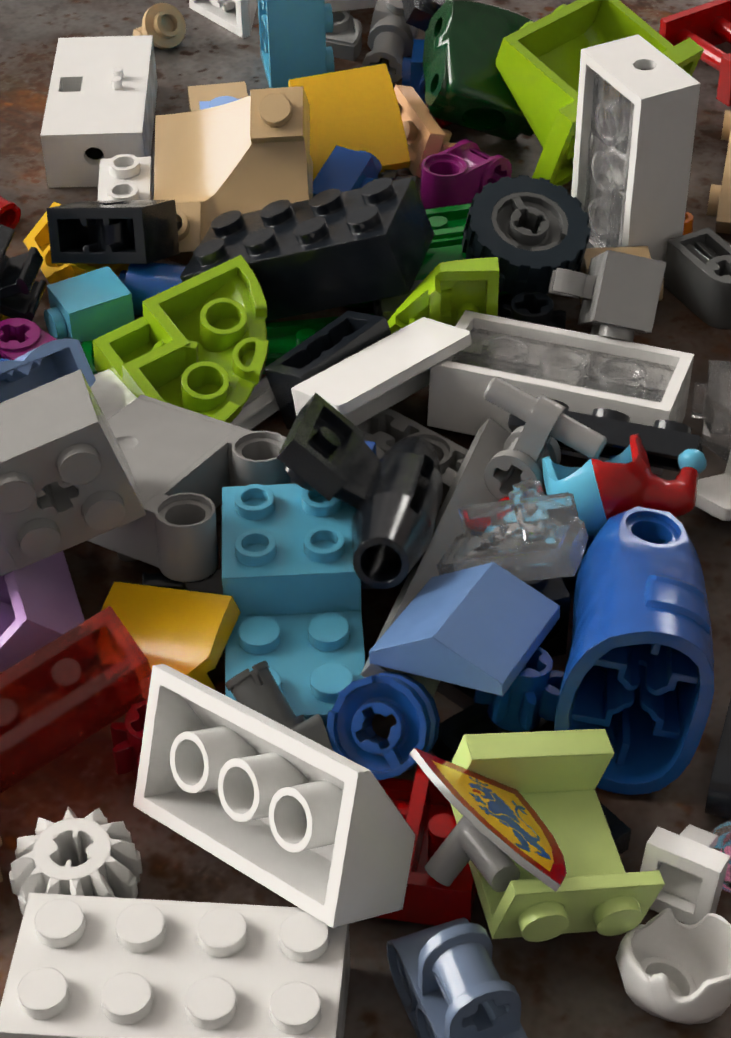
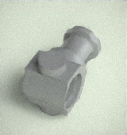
M377 0L367 42L371 51L366 54L362 63L363 67L386 63L392 83L401 79L403 57L412 56L414 39H417L419 31L418 28L406 23L402 0Z

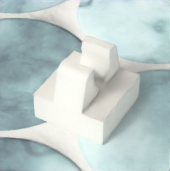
M691 824L680 835L657 826L646 843L640 872L660 870L665 883L650 907L651 910L660 913L665 909H672L676 920L687 925L698 923L709 913L716 914L730 855L714 849L718 841V835Z

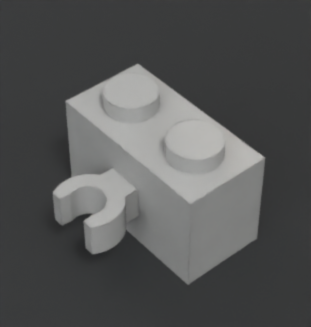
M607 250L591 258L588 274L563 268L553 270L548 293L582 299L577 325L590 327V334L633 342L636 335L652 333L667 262Z

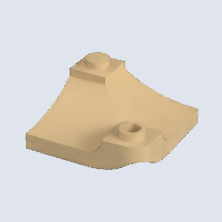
M303 86L251 89L249 96L224 105L191 112L155 115L153 200H175L177 222L182 223V227L178 231L179 255L168 257L167 259L180 264H188L194 250L200 245L211 227V222L223 213L238 210L245 214L262 210L268 204L278 200H289L290 203L309 200L313 197V161L310 156V105Z

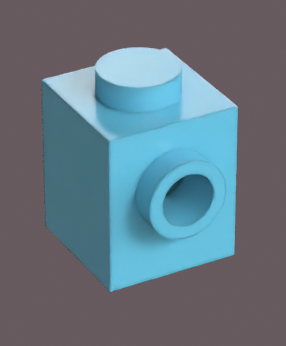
M109 266L47 285L50 308L44 310V319L49 334L56 339L70 338L77 339L80 342L90 341L135 320L132 294Z

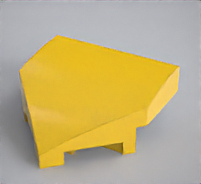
M114 581L95 624L91 643L127 713L132 704L148 700L153 665L166 664L215 690L207 672L216 668L241 612L233 597L229 595Z

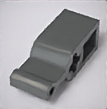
M709 227L668 240L665 261L667 263L663 279L664 287L707 325L718 329H731V245Z

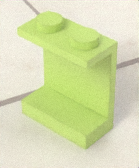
M606 729L463 735L451 763L518 790L554 836L564 856L567 872L561 886L555 892L512 860L520 870V877L518 880H511L506 891L496 892L470 860L468 863L492 939L523 937L530 942H542L566 933L597 931L604 936L624 934L636 928L642 922L665 885L660 870L625 872L595 791L614 755ZM451 804L457 824L463 815Z

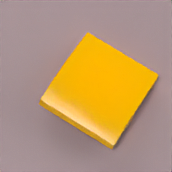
M386 63L289 79L288 87H304L310 105V156L313 161V181L336 145L354 151L361 150L371 153L382 165L380 173L384 172L385 169L398 170L410 167V156L404 126Z

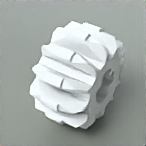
M68 806L63 820L53 823L38 817L35 829L36 835L17 838L16 860L10 863L9 879L12 892L18 897L20 910L23 915L29 893L136 898L138 895L137 883L140 882V874L143 872L140 852L135 849V843H132L131 833L126 829L124 821L108 823L100 808H97L85 818H78Z

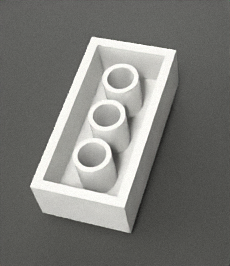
M29 893L0 1005V1038H344L350 977L349 924L332 928L299 907Z

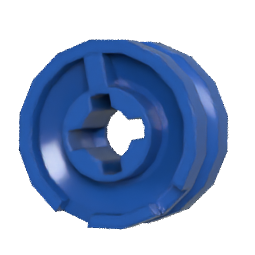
M386 671L353 681L338 693L339 697L332 710L328 711L326 731L333 751L371 770L377 780L399 776L407 770L414 768L417 763L410 755L413 748L430 754L438 739L440 717L435 700L422 683L406 674ZM375 714H381L385 717L393 714L396 718L397 724L390 728L388 738L378 736L373 730L372 721Z

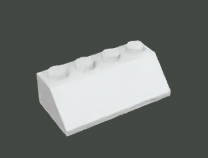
M166 664L152 666L134 807L332 928L403 910L415 834L371 770Z

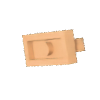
M395 84L394 91L401 113L410 156L409 170L413 176L421 178L423 159L427 156L438 154L457 143L449 142L452 136L451 131L440 128L429 113V108L413 87Z

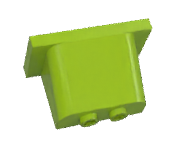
M576 0L568 5L562 4L551 14L535 22L529 21L518 31L504 37L496 58V67L543 148L532 178L550 180L549 183L556 186H562L572 180L581 49L639 34L691 76L704 49L691 38L673 46L620 0Z

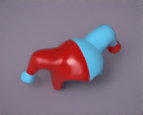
M639 433L630 436V444L622 453L605 462L598 459H590L582 467H566L554 463L547 456L542 458V468L549 503L535 521L526 518L522 514L520 501L508 496L501 498L495 504V516L500 523L508 525L517 544L526 555L548 551L550 556L553 557L584 535L596 536L609 518L637 506L670 512L674 517L693 510L696 502L698 475L705 470L707 460L703 452L697 449H686L678 457V465L681 470L674 480H665L652 473Z

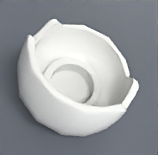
M668 908L654 916L645 925L639 924L636 928L626 932L620 943L616 961L625 992L635 1005L652 1016L688 1025L708 1023L721 1016L730 1006L731 924L724 917L715 913H709L698 923L687 925L677 921L672 909Z

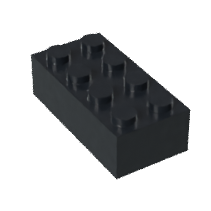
M388 177L378 178L359 189L341 192L339 189H328L316 194L309 200L290 203L289 200H278L268 204L262 210L245 214L238 210H233L219 215L211 222V227L200 245L194 250L193 256L180 278L184 282L242 255L253 270L261 286L267 304V318L265 321L409 294L434 238V232L413 177L395 181Z

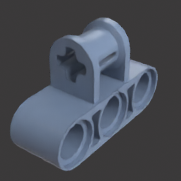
M465 917L387 941V958L391 975L418 1038H528L520 1023L521 1000L514 985L508 981L501 980L492 962L493 946L486 929L481 925L470 923Z

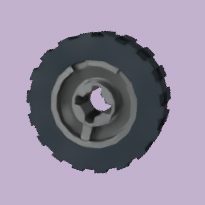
M519 175V177L515 178L507 176L499 178V181L493 184L491 182L483 186L482 192L480 194L476 193L472 199L463 233L462 253L466 254L465 259L498 257L499 292L511 293L512 296L527 291L548 294L553 270L563 268L579 272L590 238L591 228H588L590 219L587 212H584L581 208L582 203L576 197L573 198L564 187L549 183L550 180L529 178L528 175Z

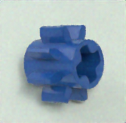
M538 647L503 696L475 690L474 702L489 704V718L500 728L512 732L530 731L538 726L541 717L545 720L555 721V712L564 671L552 670L553 660L543 648Z

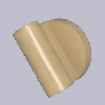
M157 3L147 9L142 19V26L133 30V36L153 35L155 47L171 49L180 44L184 39L186 24L183 15L176 7L168 3Z

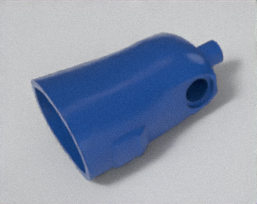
M637 506L609 518L596 534L582 559L574 589L571 649L556 707L554 731L606 729L614 755L597 788L617 794H647L659 791L676 780L690 764L697 750L710 714L714 695V653L704 576L697 552L683 524L670 512Z

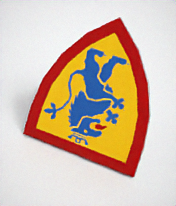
M413 748L410 752L412 758L444 797L463 815L425 865V870L434 880L444 886H450L471 860L492 889L496 892L506 891L511 880H518L520 877V870L512 861L514 860L555 892L558 890L567 874L564 856L554 836L518 790Z

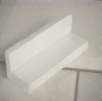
M422 317L292 387L291 391L296 416L311 397L317 393L357 426L428 386L430 383V368L472 344L471 332Z

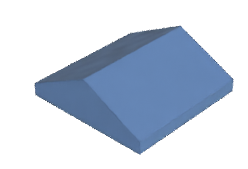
M495 562L431 577L370 649L369 661L370 664L503 696L559 620L560 605Z

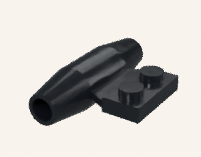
M315 393L299 411L277 459L284 464L287 474L300 487L309 491L316 490L328 501L335 497L356 508L351 525L354 570L360 580L373 588H392L405 579L431 542L443 497V482L438 454L430 442L420 437L411 436L396 442L379 459L363 441L365 433Z

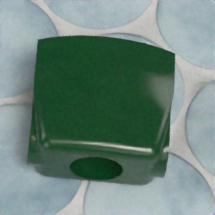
M446 0L432 16L429 28L425 31L423 52L425 101L431 115L437 119L505 140L516 139L520 134L532 136L534 134L533 130L495 64L503 38L518 31L525 23L532 20L489 4Z

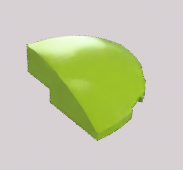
M242 255L142 301V317L93 340L95 370L100 373L110 369L137 398L140 395H145L231 423L242 411V407L249 399L254 387L259 384L266 365L269 348L265 322L267 318L266 300L253 270Z

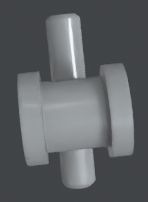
M500 377L492 378L485 389V400L526 422L525 425L516 428L504 443L503 450L496 453L485 467V484L489 492L498 500L506 496L518 499L521 506L530 503L541 490L544 480L542 458L549 456L554 463H560L561 450L557 440L590 459H598L607 444L605 436L564 414L566 407L545 395L537 399Z

